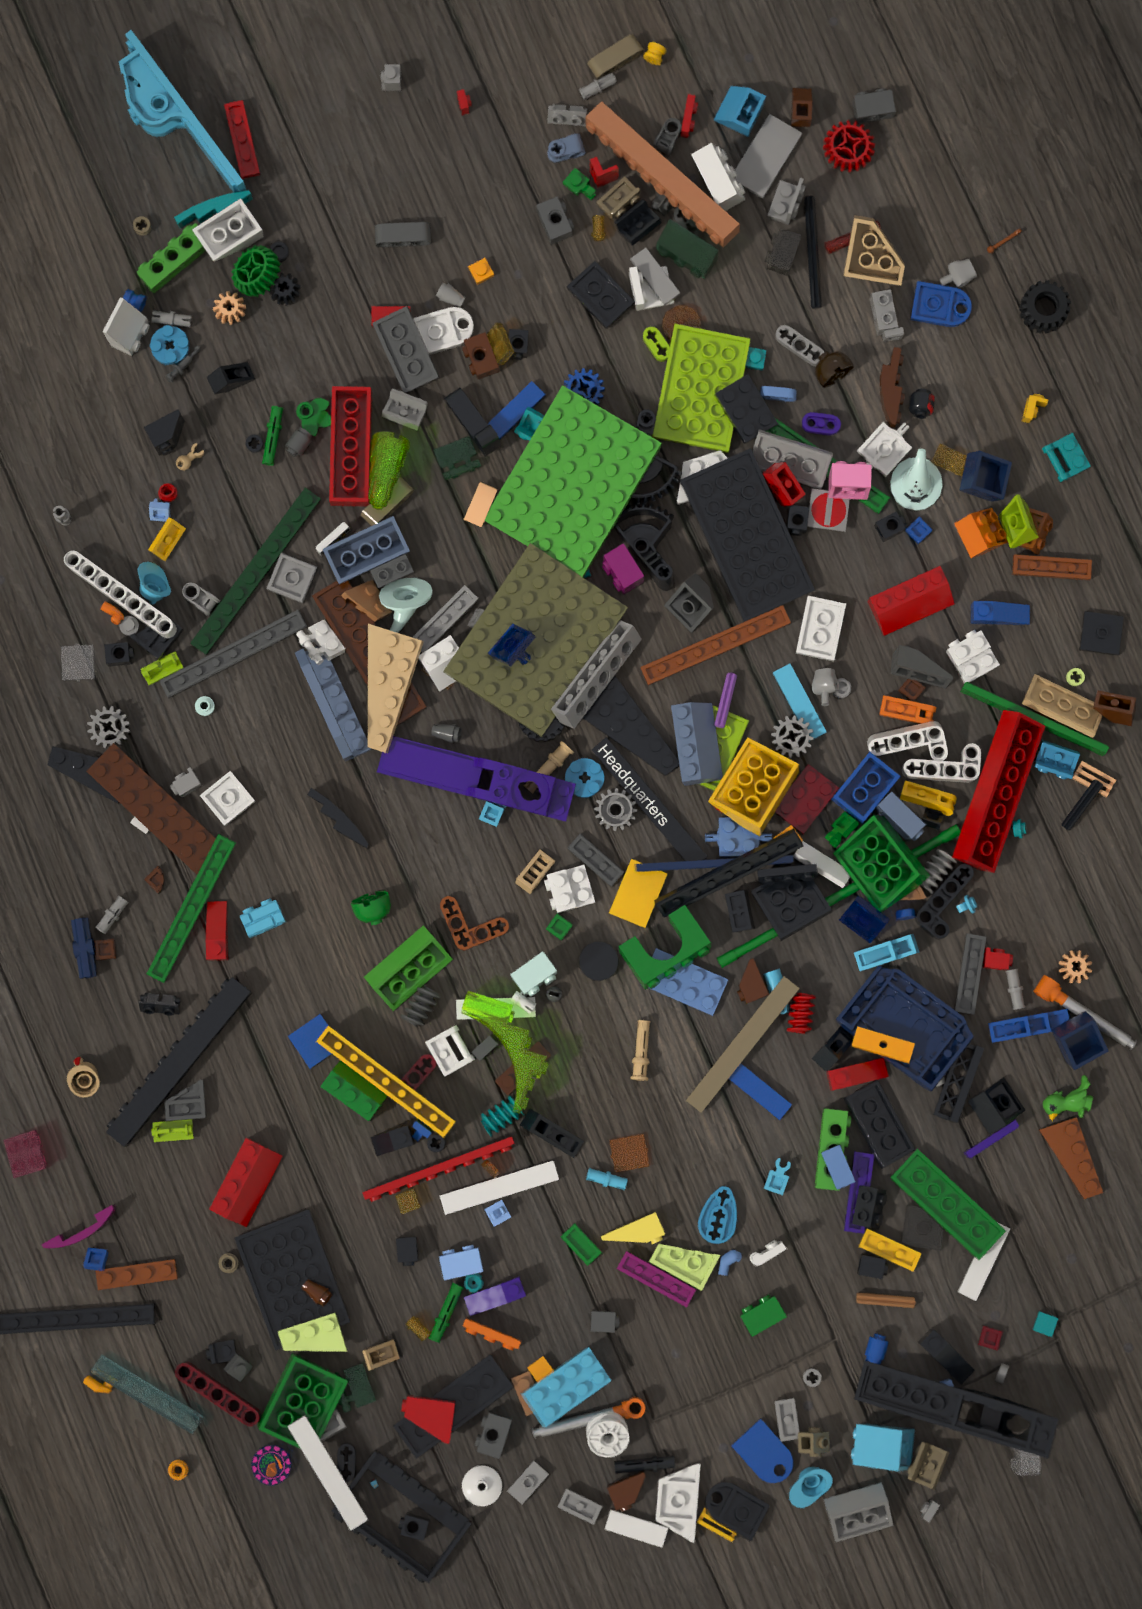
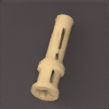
M561 741L560 746L553 753L549 754V759L537 773L549 776L557 767H562L564 760L570 754L573 755L574 752ZM528 781L523 785L532 794L538 788L536 783Z
M637 1020L635 1057L632 1059L634 1064L633 1076L630 1079L648 1081L646 1076L647 1065L650 1063L649 1059H647L650 1021Z

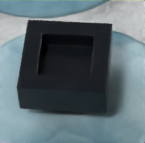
M926 807L921 821L925 826L939 830L944 814L942 811Z

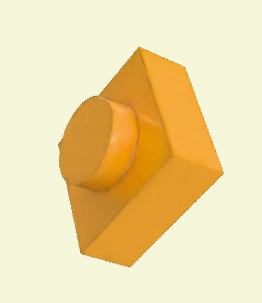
M486 258L468 266L477 285L494 277V273Z

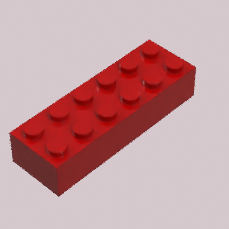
M332 386L329 490L331 506H368L370 504L371 387Z

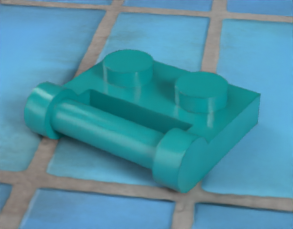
M1073 433L1042 448L1044 454H1047L1055 468L1060 483L1091 467ZM1057 448L1069 469L1068 472L1064 471L1054 449Z

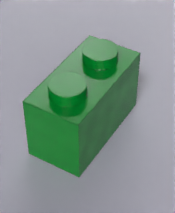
M767 1294L759 1299L760 1303L753 1307L750 1304L742 1309L743 1313L740 1314V1317L752 1337L787 1317L774 1295L770 1297Z

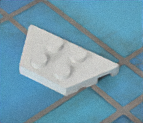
M721 451L684 461L681 479L727 459V457ZM681 483L677 499L678 505L689 502Z
M700 1463L659 1478L656 1521L693 1543L695 1541Z

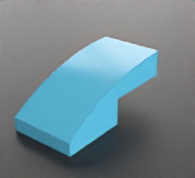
M486 801L479 820L497 827L506 806Z

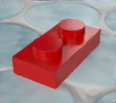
M688 94L681 129V137L688 138L689 132H693L695 121L692 120V114L697 113L698 102H695L696 95Z

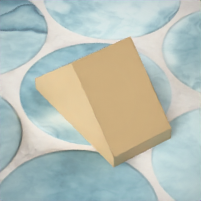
M394 1340L363 1350L368 1370L400 1359Z

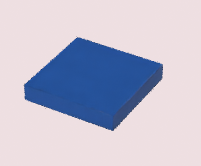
M321 1014L288 1036L310 1069L332 1054L316 1042L327 1026H329Z

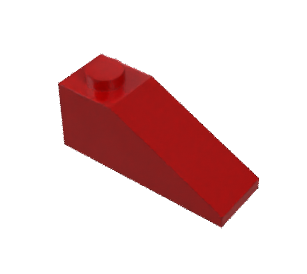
M227 901L207 902L206 960L208 961L228 960Z
M884 1058L826 1072L831 1091L889 1077Z

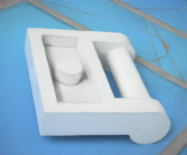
M457 1025L425 1042L444 1077L476 1060L474 1055L470 1054L458 1033L459 1028ZM452 1036L464 1058L463 1060L458 1061L446 1037Z
M773 1240L765 1245L766 1250L761 1253H752L750 1261L756 1266L762 1265L786 1250L783 1242Z

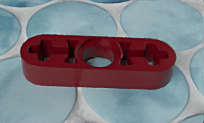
M429 1054L421 1056L401 1081L405 1080L416 1091L435 1069L436 1061L434 1057ZM424 1058L427 1060L431 1058V1064L433 1066L431 1068L426 1067L423 1071L427 1073L425 1076H423V1074L415 1068L417 1065L419 1066V1068H421L424 1065ZM413 1072L420 1075V1081L417 1084H412L409 1081V1075Z

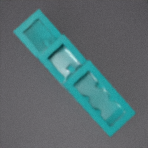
M249 190L229 193L197 204L175 216L174 219L180 229L196 218L202 224L239 199L246 204L253 198Z

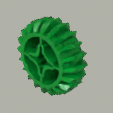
M254 245L253 248L248 247L247 252L242 251V256L237 257V263L233 264L235 269L231 271L233 273L231 278L234 282L233 284L242 294L258 297L259 294L264 295L265 290L270 291L271 285H275V279L279 278L277 273L281 271L279 269L281 263L277 255L270 248Z

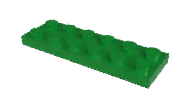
M918 1149L890 1178L978 1261L1006 1232L1003 1227Z

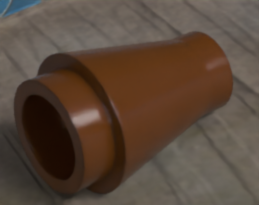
M309 1279L302 1286V1290L317 1305L324 1307L332 1297L329 1288L312 1282Z

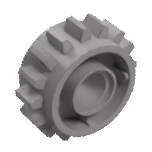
M618 788L615 789L614 793L610 789L607 790L608 795L606 796L601 794L603 799L601 801L596 800L599 807L594 808V810L599 811V814L595 817L602 819L599 824L603 825L606 823V829L608 830L612 826L614 831H617V827L624 830L625 824L631 826L629 821L630 819H636L633 813L637 812V809L633 808L636 801H630L632 795L626 797V791L623 790L622 793H619ZM615 804L621 806V813L619 815L611 814L610 809Z

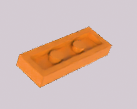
M468 1318L464 1321L463 1327L470 1334L476 1335L480 1333L485 1335L483 1339L495 1343L496 1340L502 1342V1347L512 1351L520 1346L521 1340Z

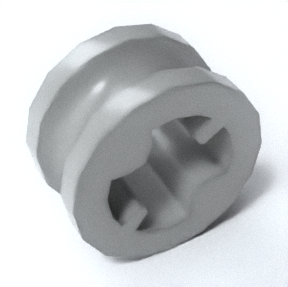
M809 1368L804 1372L803 1380L808 1386L815 1387L821 1382V1374L818 1370ZM810 1372L818 1376L814 1383L807 1380V1375L810 1376L808 1374Z

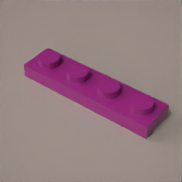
M627 1251L617 1267L621 1272L685 1307L688 1306L696 1291L691 1286Z

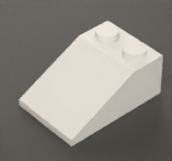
M241 199L192 229L214 262L245 249L263 238L261 227Z
M120 297L103 333L112 347L132 356L134 352L138 351L141 345L140 339L142 335L147 334L150 325L146 316Z

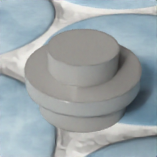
M126 616L123 621L121 620L119 628L123 634L130 636L133 633H137L139 622L133 616Z

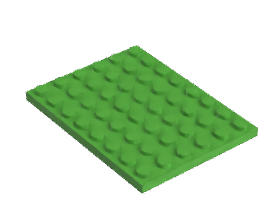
M562 385L490 507L484 521L526 546L530 543L584 578L657 455L662 443Z

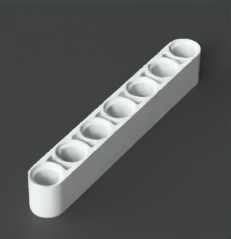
M69 551L65 554L64 562L71 571L164 638H171L176 634V625L170 618L76 551ZM79 558L77 564L71 565L72 559ZM89 569H94L91 576H86V572ZM104 580H109V584L106 587H101V583ZM119 591H124L123 597L116 598ZM134 602H140L137 609H131ZM149 613H155V617L152 620H147ZM165 624H170L168 631H162V627Z

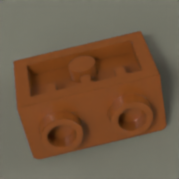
M1029 508L1039 538L1019 547L1032 550L1034 554L1039 555L1040 550L1045 546L1048 532L1053 528V519L1048 513Z

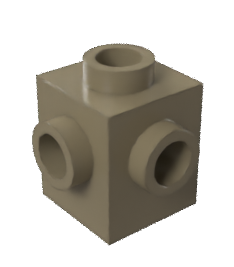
M810 1427L809 1431L798 1432V1453H807L810 1457H821V1453L829 1452L830 1441L828 1431H821L820 1427Z

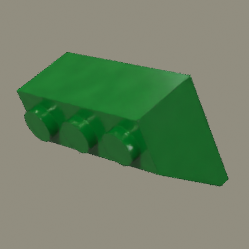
M341 1060L320 1086L367 1121L372 1120L388 1097V1095Z

